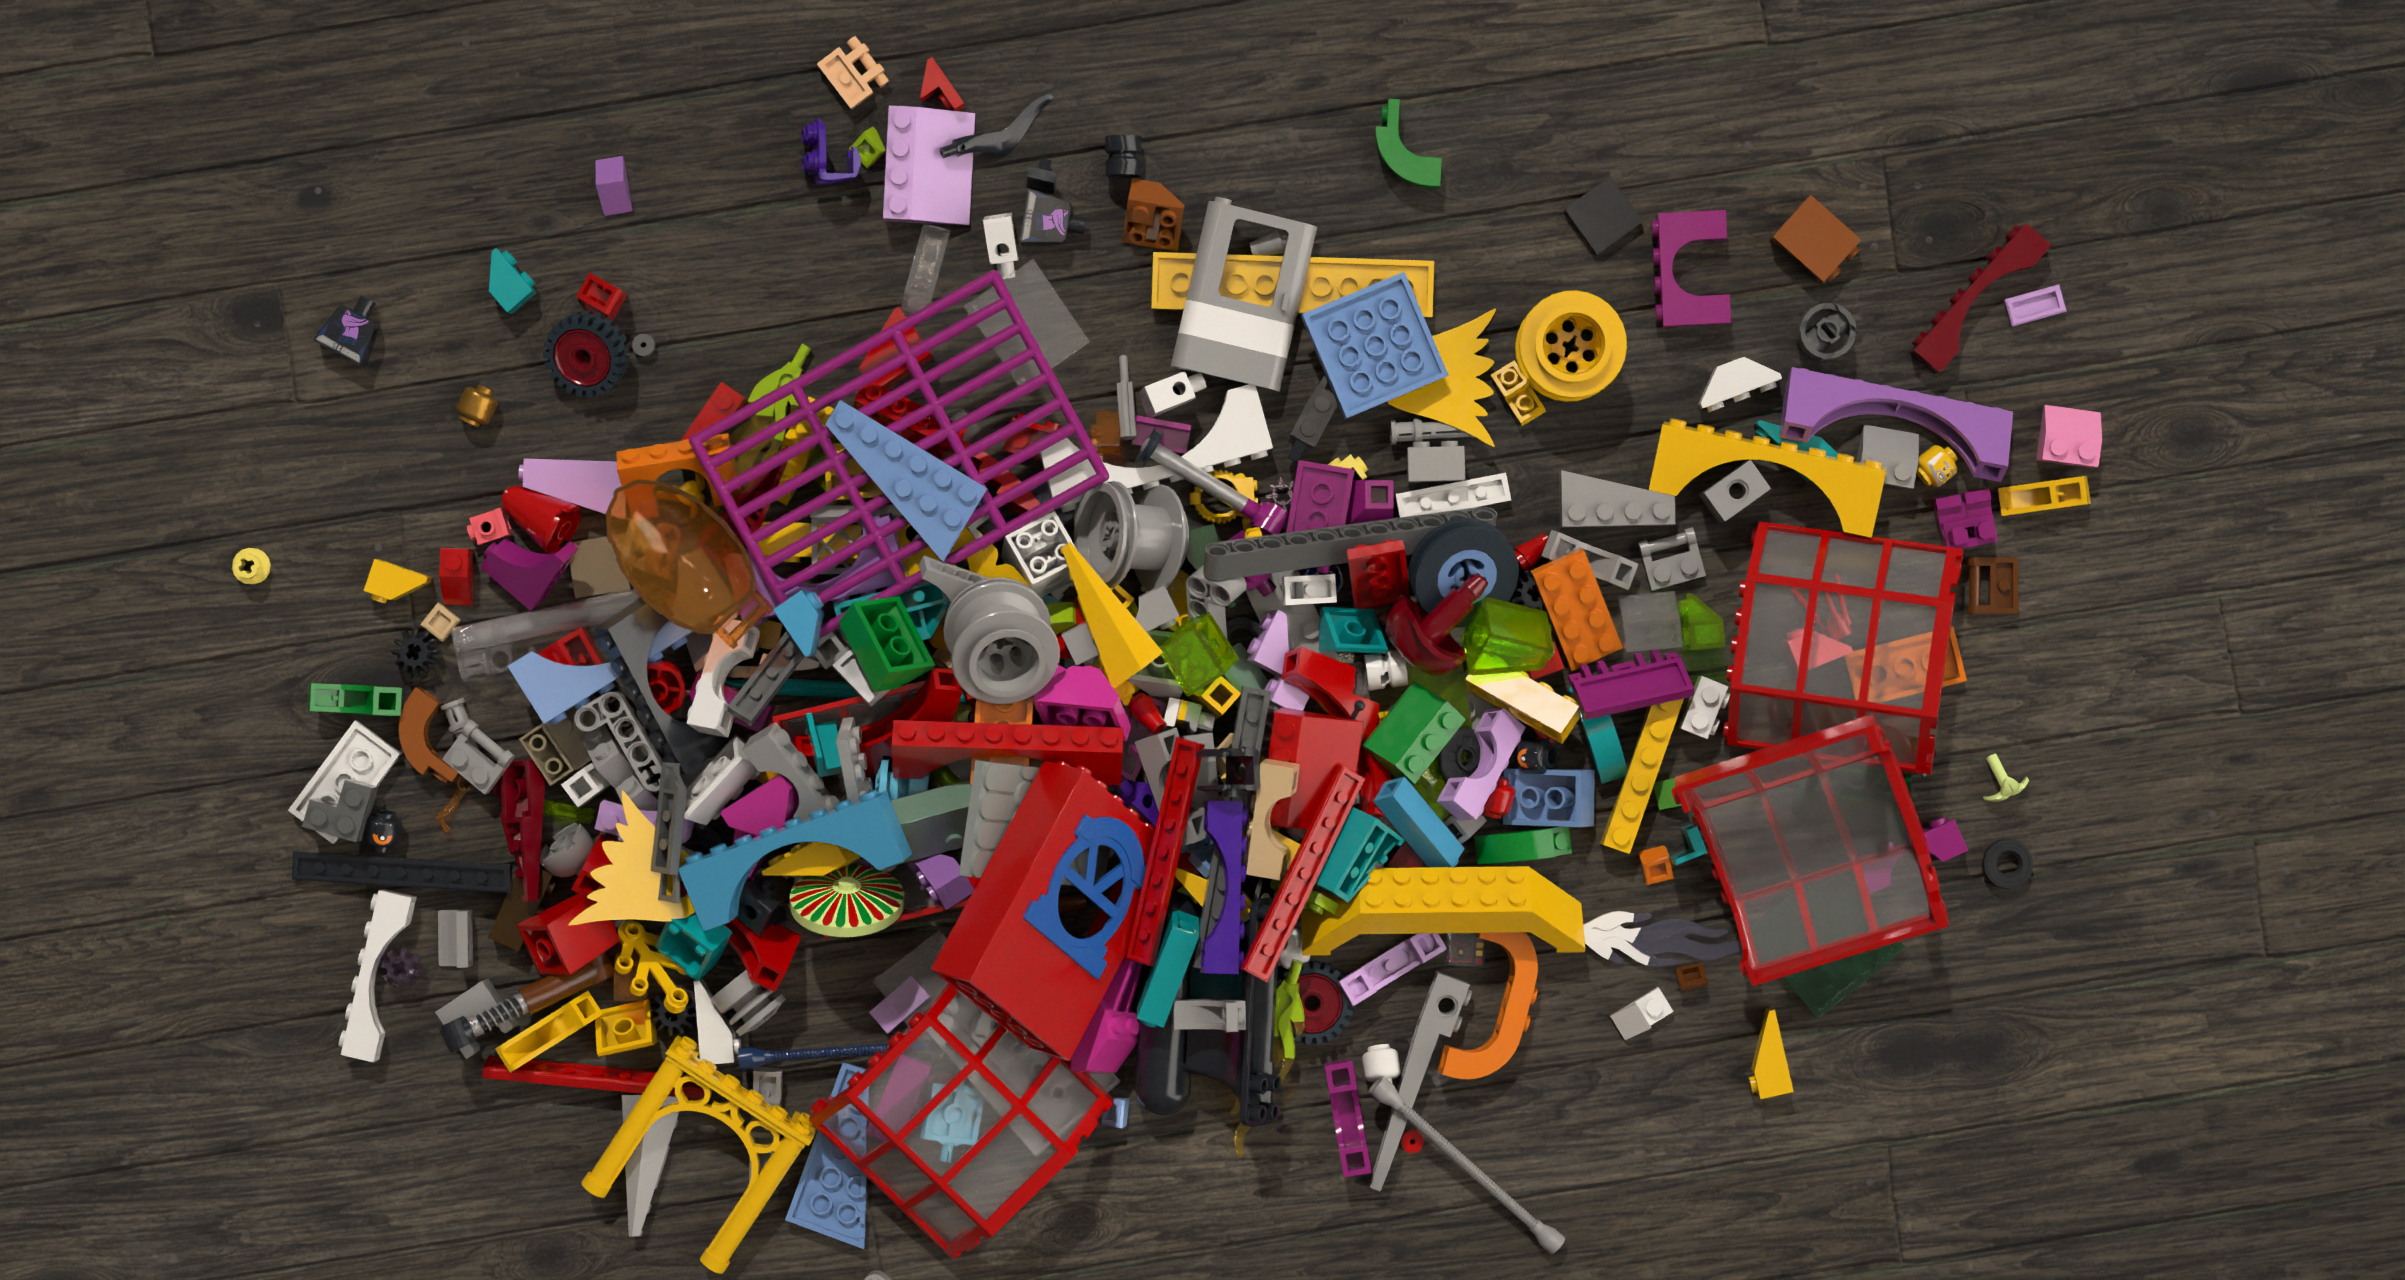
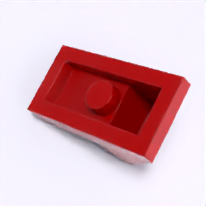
M933 57L929 58L926 64L920 100L924 102L941 90L943 93L939 95V98L946 108L950 109L953 107L955 111H960L966 107L964 102Z

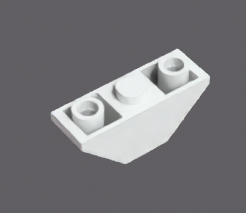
M1745 357L1714 368L1698 403L1699 409L1707 407L1708 412L1724 407L1723 401L1733 398L1734 402H1738L1751 397L1749 391L1760 388L1761 393L1777 387L1776 381L1782 379L1781 374Z

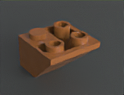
M1132 178L1126 210L1123 243L1178 252L1184 204L1161 183Z

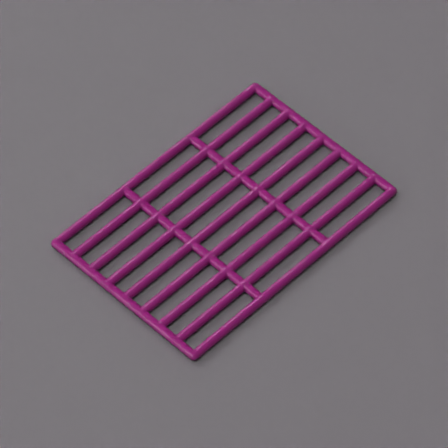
M992 270L689 438V443L778 605L788 600L785 592L875 544L883 559L817 594L823 604L886 569H889L896 584L867 600L896 597L926 581L922 579L920 571L906 578L898 563L929 545L921 537L892 553L885 537L910 523L902 515L880 528L877 526L871 513L891 501L883 493L866 503L864 502L857 488L871 481L872 478L866 471L851 478L843 463L852 459L853 456L847 449L837 453L830 440L834 434L828 427H823L816 415L820 410L904 364L907 365L914 379L861 407L858 411L869 417L920 389L927 404L891 423L886 428L897 434L933 414L941 429L914 444L923 450H927L947 439L955 454L944 459L943 462L951 467L961 464L966 475L986 487L985 482L1073 434L1082 447L1081 450L994 498L991 497L987 489L981 499L982 504L977 506L966 525L988 514L996 529L949 554L944 561L945 563L955 565L1109 479V473L998 271ZM993 285L1000 299L917 345L909 347L902 334L903 332L986 286ZM1006 309L1014 324L923 373L916 360L918 356ZM1020 334L1027 347L1026 350L937 398L929 384L930 382ZM888 340H893L900 354L811 403L809 402L802 389L803 387ZM1031 359L1034 360L1041 373L1040 375L952 423L950 422L943 409L944 407ZM1048 385L1055 399L966 448L963 446L957 435L958 432L1041 386ZM790 394L794 396L800 407L799 410L710 458L703 442ZM1061 409L1068 422L1067 425L978 473L971 460L973 456ZM802 420H807L814 434L731 480L723 482L716 469L717 467ZM820 444L828 459L743 506L737 507L730 494L731 492ZM1086 459L1089 460L1096 473L1095 475L1007 523L1005 522L998 509L999 507ZM834 469L841 482L840 485L751 533L744 517ZM843 495H848L855 509L765 558L758 542ZM862 520L869 534L784 581L778 582L771 569L772 567L855 521ZM846 611L822 624L820 638L841 627L839 621Z

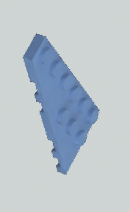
M840 400L825 425L944 562L988 488Z
M843 1061L831 1095L835 1097L848 1088V1080L857 1071L862 1074L866 1069ZM870 1085L858 1096L868 1107ZM850 1103L826 1121L862 1156L868 1154L867 1129L869 1127V1120ZM819 1130L817 1131L785 1220L864 1249L867 1176Z

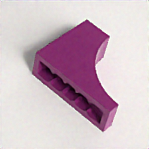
M505 538L498 545L492 543L483 554L486 559L480 568L527 609L532 611L548 596L579 548L570 541L560 551L540 554L525 550L511 542L508 538Z

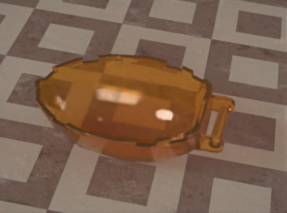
M640 479L615 489L614 496L607 511H605L607 539L617 556L616 560L620 570L643 601L655 611L662 614L675 625L696 633H717L732 649L738 645L737 641L767 612L771 613L774 607L756 589V574L747 549L729 524L696 496L666 482ZM755 600L759 605L728 633L725 627Z

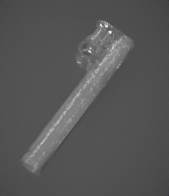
M645 586L633 590H623L453 627L452 639L463 682H468L469 677L486 674L490 676L509 672L510 670L507 666L517 661L514 643L602 624L641 596L647 594ZM501 652H505L509 657L508 664L503 668L499 667L496 662L497 655ZM480 664V666L470 668L471 665Z

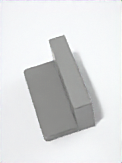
M472 910L438 911L439 966H457V968L473 966Z

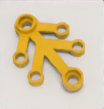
M623 922L617 931L620 943L623 946L621 954L616 960L615 970L620 974H628L633 966L631 955L633 949H635L640 956L636 976L630 985L631 993L635 996H643L648 988L647 976L650 970L666 993L664 999L665 1008L671 1013H681L688 1003V995L683 989L676 988L662 966L677 970L683 975L687 974L667 956L665 957L661 953L651 951L646 944L656 946L660 936L645 932L644 927L638 922ZM624 962L628 967H624L620 963ZM635 984H640L643 989L637 988Z

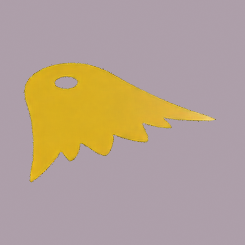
M1496 308L1466 324L1432 336L1449 376L1387 401V403L1397 409L1456 427L1494 447L1490 435L1476 418V416H1488V413L1483 407L1474 402V400L1494 394L1491 387L1476 378L1490 369L1494 361L1474 353L1481 350L1489 341V339H1477V337L1491 321Z
M623 790L622 804L628 826L616 823V828L624 842H602L603 850L613 865L594 869L590 875L605 886V888L587 895V898L597 901V903L576 916L568 924L569 926L603 920L672 921L671 919L686 918L695 912L688 892L681 898L680 903L658 900L661 873L651 871L655 826L640 812ZM682 849L681 866L686 863L685 858L690 856ZM667 874L666 895H672V875Z

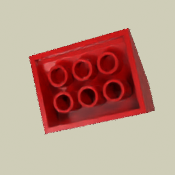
M1284 707L1274 712L1268 759L1300 764L1297 790L1292 796L1276 802L1270 816L1271 825L1296 829L1309 828L1338 765L1345 766L1357 774L1364 721Z

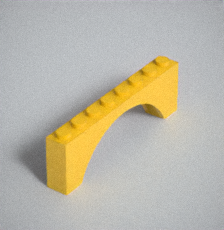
M1671 418L1670 422L1662 424L1649 486L1650 491L1677 496L1692 479L1717 465L1746 459L1771 461L1790 467L1813 481L1832 502L1841 520L1844 532L1872 538L1887 468L1882 467V462L1865 459V463L1855 462L1853 456L1840 453L1837 454V458L1826 455L1825 450L1809 448V452L1798 450L1797 444L1781 442V446L1769 444L1770 439L1760 436H1754L1753 440L1742 438V433L1726 430L1725 434L1714 432V427L1698 424L1697 428L1686 426V421Z

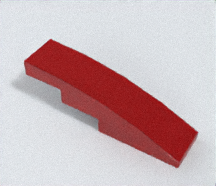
M966 440L962 441L965 448L972 445ZM984 451L971 458L974 466L979 468L978 473L998 463L997 460ZM1009 470L985 482V484L998 490L997 495L1021 483ZM1028 491L1004 506L1022 515L1040 505L1032 492Z

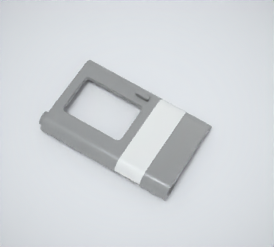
M1215 197V201L1208 202L1171 367L1191 372H1200L1280 392L1317 227L1231 205L1232 200ZM1237 219L1285 230L1288 234L1273 303L1270 307L1224 297L1219 294V286L1234 222Z

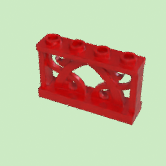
M871 382L859 389L854 399L853 408L858 410L889 393L891 390ZM903 397L869 417L886 427L919 409L922 405ZM931 414L897 434L914 444L940 430L941 427L935 416ZM966 428L957 433L961 442L966 433ZM947 439L925 450L941 461L955 454Z

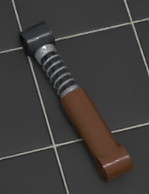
M605 951L571 975L552 974L519 989V994L513 995L511 1000L506 999L504 1003L499 1002L496 1007L492 1005L490 1010L485 1009L483 1013L478 1012L477 1016L470 1015L468 1018L462 1016L438 1027L449 1052L452 1053L475 1042L476 1036L484 1034V1031L487 1029L491 1031L493 1026L498 1027V1024L502 1022L505 1024V1021L508 1019L512 1021V1017H520L519 1014L521 1013L523 1015L527 1013L532 1015L617 973Z

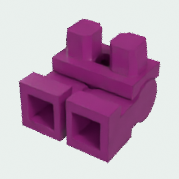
M1990 488L1931 499L1942 546L1963 549L1998 542L1991 509Z

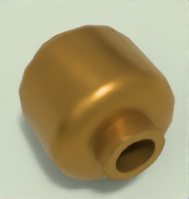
M478 384L476 389L473 387L465 388L456 406V410L460 414L458 418L478 428L480 424L487 425L498 406V401L491 397L494 391Z

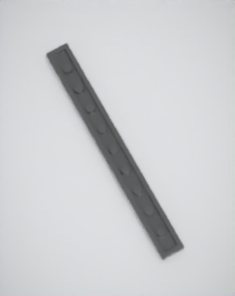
M1245 686L1241 687L1231 748H1256L1259 751L1260 757L1271 691ZM1242 763L1239 767V775L1243 779L1246 774V768ZM1239 791V797H1222V801H1242V807L1247 809L1246 825H1242V836H1246L1253 791ZM1213 846L1199 925V939L1196 944L1192 967L1200 969L1201 944L1216 924L1224 900V870L1215 846Z

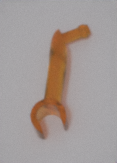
M460 776L457 780L458 790L435 818L436 822H440L445 833L450 831V828L447 826L444 818L453 812L466 791H470L475 787L472 785L465 788L462 784L463 776Z

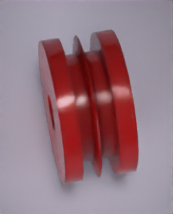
M1407 1130L1401 1137V1144L1408 1153H1417L1422 1149L1424 1140L1421 1133L1417 1130ZM1411 1139H1414L1415 1142H1414V1143H1410V1140H1411Z

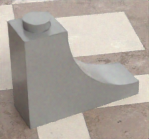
M924 555L919 563L922 579L940 588L951 603L968 586L989 578Z

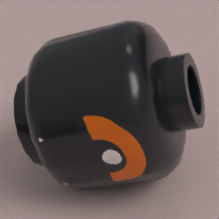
M1524 738L1514 751V761L1525 774H1544L1547 770L1555 767L1558 760L1556 747L1545 738Z
M374 810L366 822L364 841L373 846V851L389 852L391 847L397 846L401 841L402 820L396 816L394 811Z

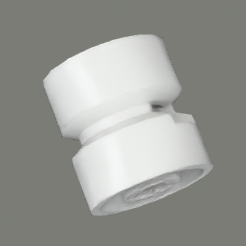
M1398 651L1387 652L1384 657L1380 653L1364 655L1369 691L1384 689L1386 684H1390L1392 687L1408 685L1406 662Z

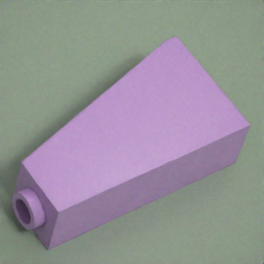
M524 459V464L519 466V481L523 482V487L616 518L627 519V504L617 472V462Z

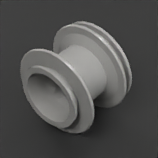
M1109 481L1087 491L1077 511L1074 526V545L1109 588L1117 586L1125 578L1129 569H1134L1142 586L1149 591L1162 584H1165L1167 588L1173 582L1184 563L1189 544L1187 517L1175 491L1165 485L1154 486L1144 495L1139 504L1134 503L1130 492L1121 482Z
M1002 577L981 580L960 592L947 610L944 624V641L951 655L954 677L960 687L970 696L991 704L1015 703L1035 695L1052 679L1060 659L1059 643L1051 628V619L1047 606L1028 585L1011 578Z

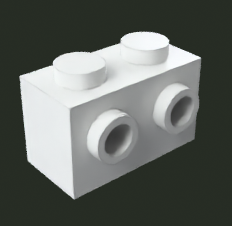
M1698 676L1694 686V696L1689 698L1678 728L1708 739L1709 734L1714 735L1720 721L1716 719L1720 708L1725 709L1730 694L1726 692L1728 686L1706 677Z

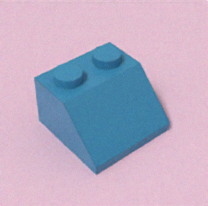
M801 590L773 610L805 657H810L817 653L824 616L821 607L824 604L815 591L812 593L808 590Z

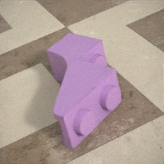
M1270 610L1269 613L1266 612L1260 621L1259 628H1261L1258 637L1253 638L1248 646L1247 653H1249L1246 661L1275 675V678H1271L1265 687L1266 691H1271L1269 702L1279 707L1303 711L1310 696L1300 688L1281 679L1284 656L1286 652H1289L1287 616L1280 610Z

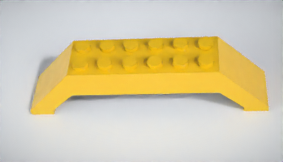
M1529 866L1374 868L1368 873L1371 878L1348 903L1325 891L1321 893L1339 904L1335 914L1323 911L1322 915L1308 908L1303 909L1301 912L1302 956L1331 955V950L1359 934L1531 932L1556 947L1557 953L1585 952L1581 903Z

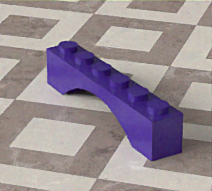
M1204 801V831L1212 840L1220 856L1224 870L1225 891L1219 918L1211 933L1201 944L1200 973L1239 974V968H1241L1244 962V953L1239 951V939H1244V922H1240V911H1244L1245 894L1240 893L1241 882H1245L1246 877L1245 865H1241V853L1246 852V836H1242V825H1246L1247 809L1242 807V801Z

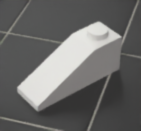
M702 978L699 982L695 980L694 990L700 1060L706 1059L713 1064L734 1063L737 1061L738 1048H741L740 1038L736 1039L735 1031L728 1023L729 1021L725 1014H721L710 1001L713 994L704 979Z

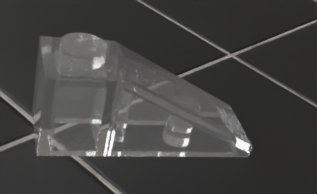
M923 223L904 291L902 310L915 313L932 304L951 230Z

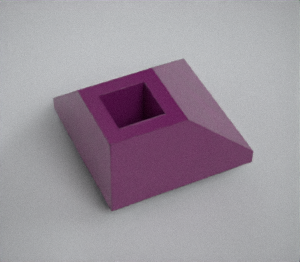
M1394 480L1353 481L1346 525L1393 519Z

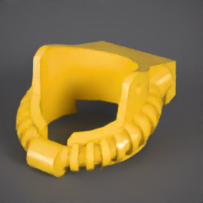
M1214 470V472L1208 473L1217 479L1230 482L1236 491L1258 504V498H1254V491H1257V480H1253V477L1246 478L1243 473L1234 476L1232 472L1228 473L1226 470L1225 472ZM1194 486V492L1189 493L1190 505H1195V510L1199 512L1198 514L1202 515L1203 519L1206 518L1208 522L1212 521V523L1217 522V524H1220V522H1230L1231 519H1236V516L1245 517V515L1235 509L1225 514L1211 513L1201 504V493L1203 491L1201 488Z

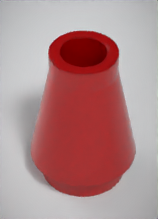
M1544 533L1513 548L1520 571L1532 570L1542 558V553L1548 540Z
M1139 693L1130 700L1127 706L1130 710V716L1148 728L1154 735L1165 729L1167 723L1163 720L1151 696Z

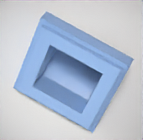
M1113 1097V1105L1106 1113L1102 1114V1124L1116 1128L1126 1127L1130 1098Z

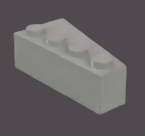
M1559 471L1560 528L1675 525V496L1567 471Z

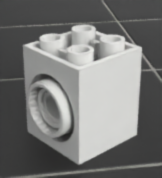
M1055 511L1005 536L1001 553L1003 562L1012 565L1040 598L1073 582L1068 573L1069 568L1064 554H1061L1060 551L1064 545L1069 542L1073 544Z

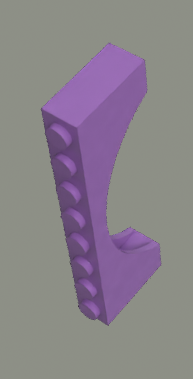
M1792 367L1785 385L1780 438L1807 443L1820 429L1846 417L1866 414L1895 416L1920 424L1945 439L1962 456L1973 477L1998 482L2002 481L2009 464L2013 420L2012 411L2003 410L1998 407L1978 405L1973 402L1948 399L1943 396L1923 394L1918 391L1893 388L1889 385L1873 384L1859 379L1839 377L1834 374L1809 371L1805 368Z

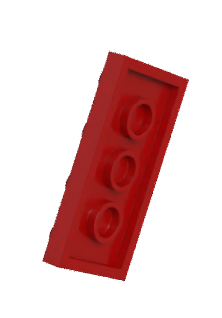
M1390 539L1380 544L1369 546L1357 545L1353 549H1347L1354 608L1372 609L1394 605L1404 595L1410 598L1403 540L1396 541Z

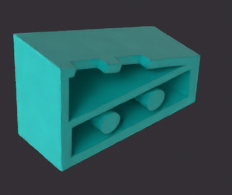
M1352 807L1315 885L1348 903L1371 878L1368 873L1378 863L1383 865L1388 860L1386 856L1395 845L1401 846L1405 839L1377 818Z

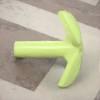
M1997 754L1986 758L2001 789L1995 795L1983 796L1984 800L1999 802L2011 795L2014 796L2020 793L2029 782L2027 777L2021 783H2018L2015 779L2007 776Z

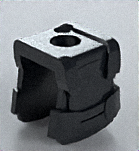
M1256 748L1201 749L1196 753V758L1226 757V785L1197 786V790L1222 792V797H1239V791L1259 790L1260 759L1259 751ZM1242 763L1246 768V774L1243 779L1239 775V767Z
M761 867L753 876L755 879L743 886L738 916L735 917L750 928L758 937L764 934L767 927L771 925L776 927L788 920L786 916L787 911L780 905L790 903V892L793 887L782 875H763L762 871L767 868L762 869Z

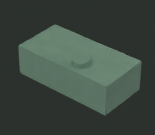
M970 780L891 800L912 852L910 857L898 864L963 847L971 793Z

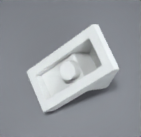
M1335 574L1282 577L1283 605L1337 602Z
M1656 987L1610 1015L1624 1040H1627L1651 1029L1652 1024L1674 1011L1659 987Z

